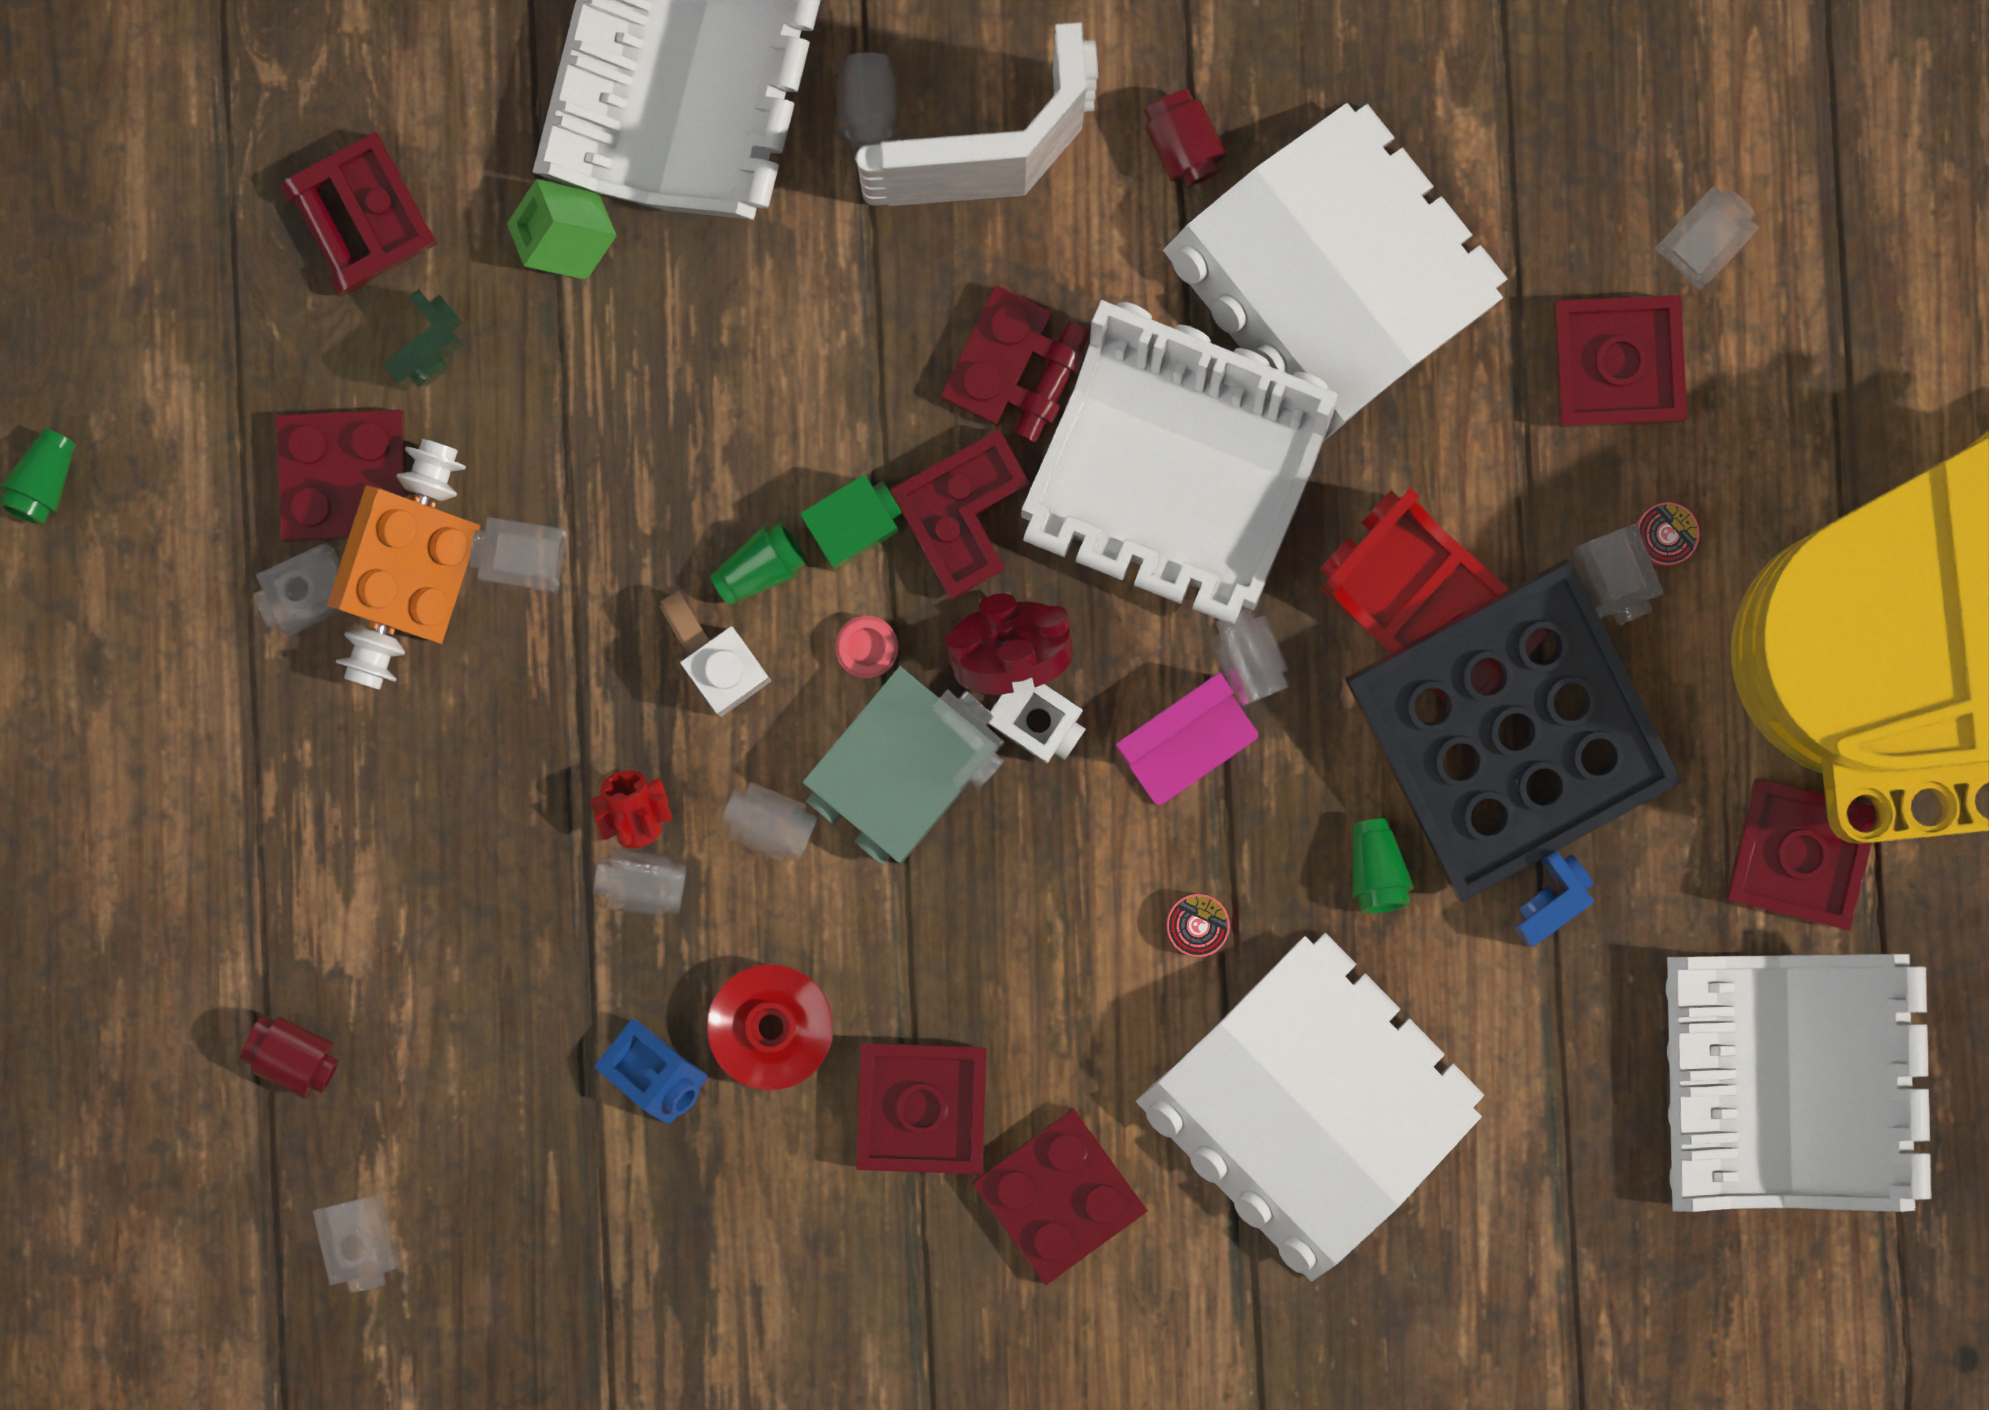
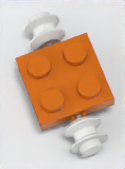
M426 439L421 440L419 449L405 448V451L415 461L411 472L396 475L404 489L417 494V496L410 495L409 499L379 488L365 486L326 605L369 620L367 626L373 628V631L360 627L345 632L344 636L354 644L351 657L336 659V663L347 666L344 679L378 690L381 688L383 679L394 682L397 680L387 670L390 657L405 655V650L397 639L385 635V632L394 634L396 629L442 644L481 526L434 509L436 503L428 501L433 499L441 502L456 497L457 493L447 484L451 472L465 470L466 466L455 462L458 450Z

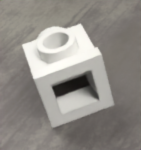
M1033 678L1013 682L1014 693L1001 695L985 719V723L1046 764L1049 763L1054 754L1066 760L1086 730L1076 723L1083 710L1045 684L1034 688ZM1042 709L1050 715L1051 725L1045 732L1036 733L1028 728L1026 718L1031 711Z

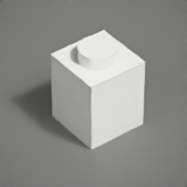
M732 626L680 662L720 717L727 714L772 681Z

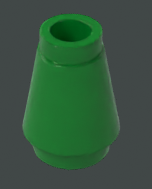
M42 428L38 438L33 441L0 484V490L3 492L0 497V508L30 524L43 526L48 515L54 516L57 513L72 459L71 455L76 444L57 432Z
M778 522L771 528L762 525L718 570L710 574V578L720 596L731 606L739 600H744L797 578V570L807 564V559L792 533L782 522Z
M1370 819L1353 824L1352 899L1359 901L1361 913L1379 914L1410 906L1409 891L1413 890L1414 886L1393 831H1391L1389 819Z

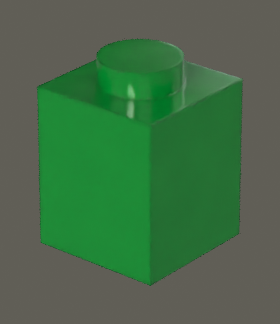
M865 474L800 513L834 572L898 534V529L892 519L902 514L884 482L882 481L872 487Z

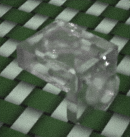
M947 690L930 708L931 712L976 753L952 778L951 782L960 791L969 782L980 789L1005 762L996 754L1004 746V742L986 726L994 716L967 691L957 699Z

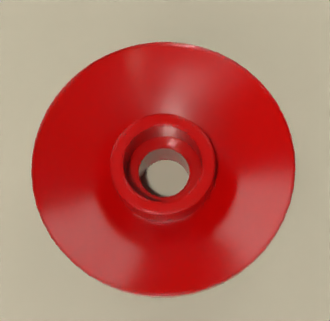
M764 964L753 966L737 973L721 987L709 1010L707 1034L709 1045L716 1061L729 1076L748 1087L773 1091L790 1088L803 1082L820 1067L832 1043L834 1024L828 1000L820 987L811 978L788 966ZM766 1015H776L783 1022V1032L776 1039H768L760 1032V1021Z

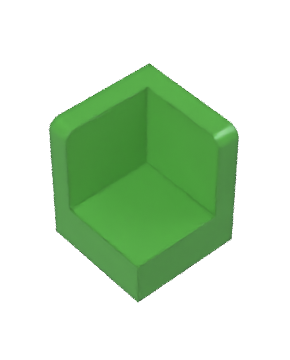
M540 179L534 181L507 223L523 266L579 279H586L591 275L617 236L602 199L597 193Z

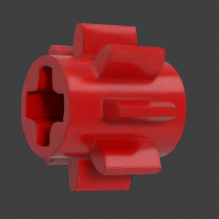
M624 770L609 776L600 787L601 796L593 797L590 800L595 813L593 817L601 839L604 841L616 836L618 843L625 848H640L649 845L660 836L662 832L661 822L672 820L668 807L669 801L661 779L656 778L647 783L645 776L636 770Z

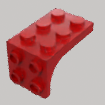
M1411 487L1401 497L1390 490L1361 522L1370 530L1363 540L1357 545L1348 537L1319 569L1328 577L1319 587V590L1390 654L1509 590L1505 584L1456 542L1426 512L1418 501L1420 495ZM1549 628L1537 629L1529 635L1525 646L1527 656L1551 632ZM1485 658L1478 661L1470 673L1471 685L1479 693L1493 690L1501 679V668L1494 658ZM1430 688L1431 691L1446 703L1445 695L1440 689Z

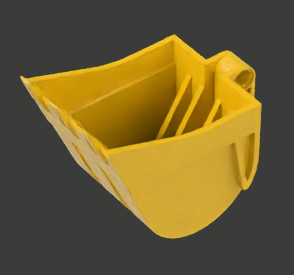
M1989 429L1962 451L1782 550L1757 574L1748 587L1738 608L1732 630L1731 665L1734 682L1741 702L1754 725L1772 745L1803 767L1823 773L1827 817L1830 827L1838 838L1848 843L1861 844L1989 831V819L1983 817L1975 805L1977 791L1984 784H1989ZM1920 790L1932 793L1937 798L1940 806L1939 815L1930 826L1918 823L1911 812V802ZM1857 796L1868 799L1874 805L1876 811L1875 823L1872 828L1864 833L1855 830L1849 824L1847 818V808L1850 802Z

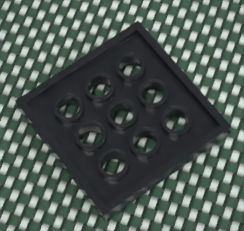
M1567 559L1344 678L1456 898L1461 902L1682 782L1572 561ZM1549 628L1556 638V650L1548 660L1534 663L1526 654V641L1535 630ZM1485 658H1494L1501 668L1500 682L1493 690L1479 693L1471 685V670L1478 661ZM1566 684H1578L1584 694V703L1581 710L1569 718L1559 717L1553 705L1556 692ZM1438 688L1444 693L1446 698L1445 712L1434 722H1421L1415 713L1416 699L1424 690ZM1515 713L1523 714L1529 723V734L1526 740L1517 747H1504L1498 736L1500 723L1508 715ZM1601 738L1607 740L1612 751L1609 764L1599 772H1587L1581 761L1584 747L1594 739ZM1456 744H1468L1474 753V764L1471 770L1461 777H1449L1443 768V758L1446 751ZM1539 769H1551L1557 779L1555 793L1544 802H1532L1526 792L1528 778ZM1484 799H1496L1502 808L1500 823L1491 831H1476L1471 822L1473 808Z

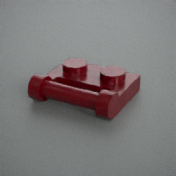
M377 131L291 176L279 186L289 204L295 203L333 273L329 281L339 297L356 291L375 277L438 244ZM333 182L371 253L356 262L317 192L322 186Z

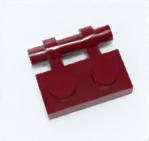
M996 285L941 394V399L995 426L998 425L1007 405L1013 406L1024 412L1014 434L1036 444L1046 423L1053 424L1061 407L1056 402L1070 374H1078L1084 362L1085 356L1081 352L1091 331L1069 321L1059 342L1051 340L1042 334L1052 316V312ZM1032 354L1048 361L1034 392L1018 386Z

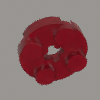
M1005 593L993 594L981 600L979 611L965 617L945 636L948 661L951 667H953L955 679L961 686L983 694L1002 695L1014 693L1013 682H1020L1033 678L1034 688L1041 686L1063 673L1073 659L1069 618L1067 611L1063 607L1028 601L1016 602L1012 595Z

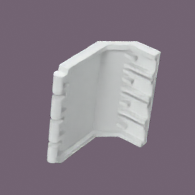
M576 0L533 173L574 188L664 211L754 220L757 208L768 209L779 168V164L769 161L770 153L783 152L794 108V103L785 100L784 97L786 92H798L810 44L809 41L800 38L801 30L813 31L820 0Z
M1081 23L1055 25L1056 34L1054 37L1052 69L1055 96L1025 131L881 142L880 145L862 147L857 153L856 161L864 200L870 205L888 204L889 206L1025 196L1082 130L1084 112L1094 111L1095 90H1097L1096 79H1098L1095 40L1083 41Z
M1346 103L1253 169L1187 224L1163 249V252L1171 260L1178 276L1191 285L1211 310L1217 325L1229 333L1240 348L1258 353L1267 359L1270 367L1293 375L1294 372H1305L1314 375L1328 385V390L1338 393L1333 416L1324 440L1335 433L1359 410L1402 375L1495 306L1503 298L1497 288L1508 279L1481 245L1470 253H1467L1463 248L1462 244L1473 235L1442 196L1430 205L1423 198L1434 186L1403 148L1391 156L1386 152L1384 148L1395 137L1368 104L1354 112L1350 105Z
M1101 300L1092 320L1090 345L1075 389L1021 511V517L1030 521L1023 541L1065 557L1074 538L1083 542L1076 558L1077 563L1123 581L1131 562L1141 565L1134 586L1181 604L1189 585L1200 589L1193 605L1194 610L1234 625L1242 606L1254 611L1306 489L1333 416L1338 393L1328 390V385L1314 375L1305 372H1294L1293 375L1272 368L1269 366L1267 359L1256 352L1237 348L1232 352L1210 343L1211 340L1206 334L1190 326L1177 325L1174 329L1152 320V316L1146 310L1132 303L1118 302L1117 305H1113Z
M1324 933L1314 944L1306 936L1297 942L1195 1047L1135 1101L1146 1112L1147 1119L1152 1127L1160 1134L1171 1137L1190 1157L1191 1164L1196 1172L1207 1181L1215 1183L1235 1203V1209L1239 1216L1249 1225L1259 1228L1279 1248L1283 1261L1294 1271L1304 1274L1311 1282L1336 1266L1409 1197L1482 1117L1473 1107L1484 1096L1454 1063L1441 1074L1434 1068L1445 1054L1410 1018L1397 1029L1389 1022L1400 1011V1008L1366 973L1354 984L1345 977L1355 967L1356 963L1327 933Z
M1909 954L1667 957L1668 978L1666 981V995L1669 1014L1667 1057L1670 1063V1106L1668 1119L1671 1126L1672 1167L1670 1170V1185L1672 1188L1673 1211L1695 1212L1742 1208H1803L1903 1212L1915 1211V1199H1931L1930 1153H1914V1141H1930L1929 1089H1912V1077L1928 1076L1927 1025L1911 1024V1012H1927L1926 967H1910Z

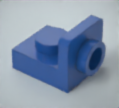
M1554 851L1541 859L1562 890L1554 895L1551 889L1546 887L1518 908L1524 918L1512 927L1527 947H1534L1595 902L1586 891L1594 883L1581 863L1572 854L1563 859L1557 851Z
M635 1018L631 1019L594 1066L595 1069L645 1112L667 1124H671L677 1116L684 1114L694 1105L699 1096V1089L708 1077L700 1068L685 1060L647 1026Z

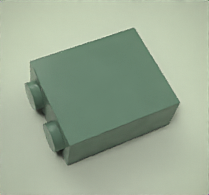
M899 666L803 781L813 791L806 802L833 825L842 816L861 831L854 842L881 865H884L890 856L902 864L997 751V746Z

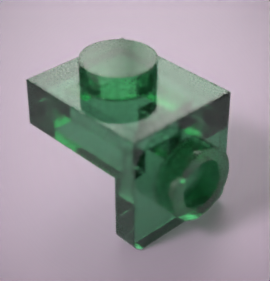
M420 289L409 296L431 323V326L382 364L404 390H407L414 383L419 389H423L434 382L449 367L444 360L464 345L454 332L463 323L440 294L431 301L427 299Z

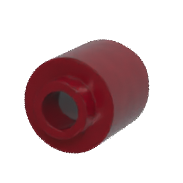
M1182 89L1155 101L1144 110L1149 121L1145 126V130L1171 182L1184 179L1187 187H1192L1207 181L1221 171L1217 162L1222 160L1227 153L1202 101L1194 100L1189 89Z
M262 1015L251 1030L240 1055L241 1061L252 1066L251 1073L303 1099H306L313 1089L323 1093L332 1080L339 1064V1059L331 1056L334 1047L333 1042L281 1016L273 1020Z

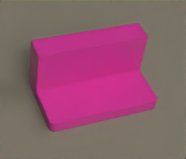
M1220 672L1115 745V748L1149 797L1158 806L1163 805L1258 738L1257 730L1232 696L1234 691Z

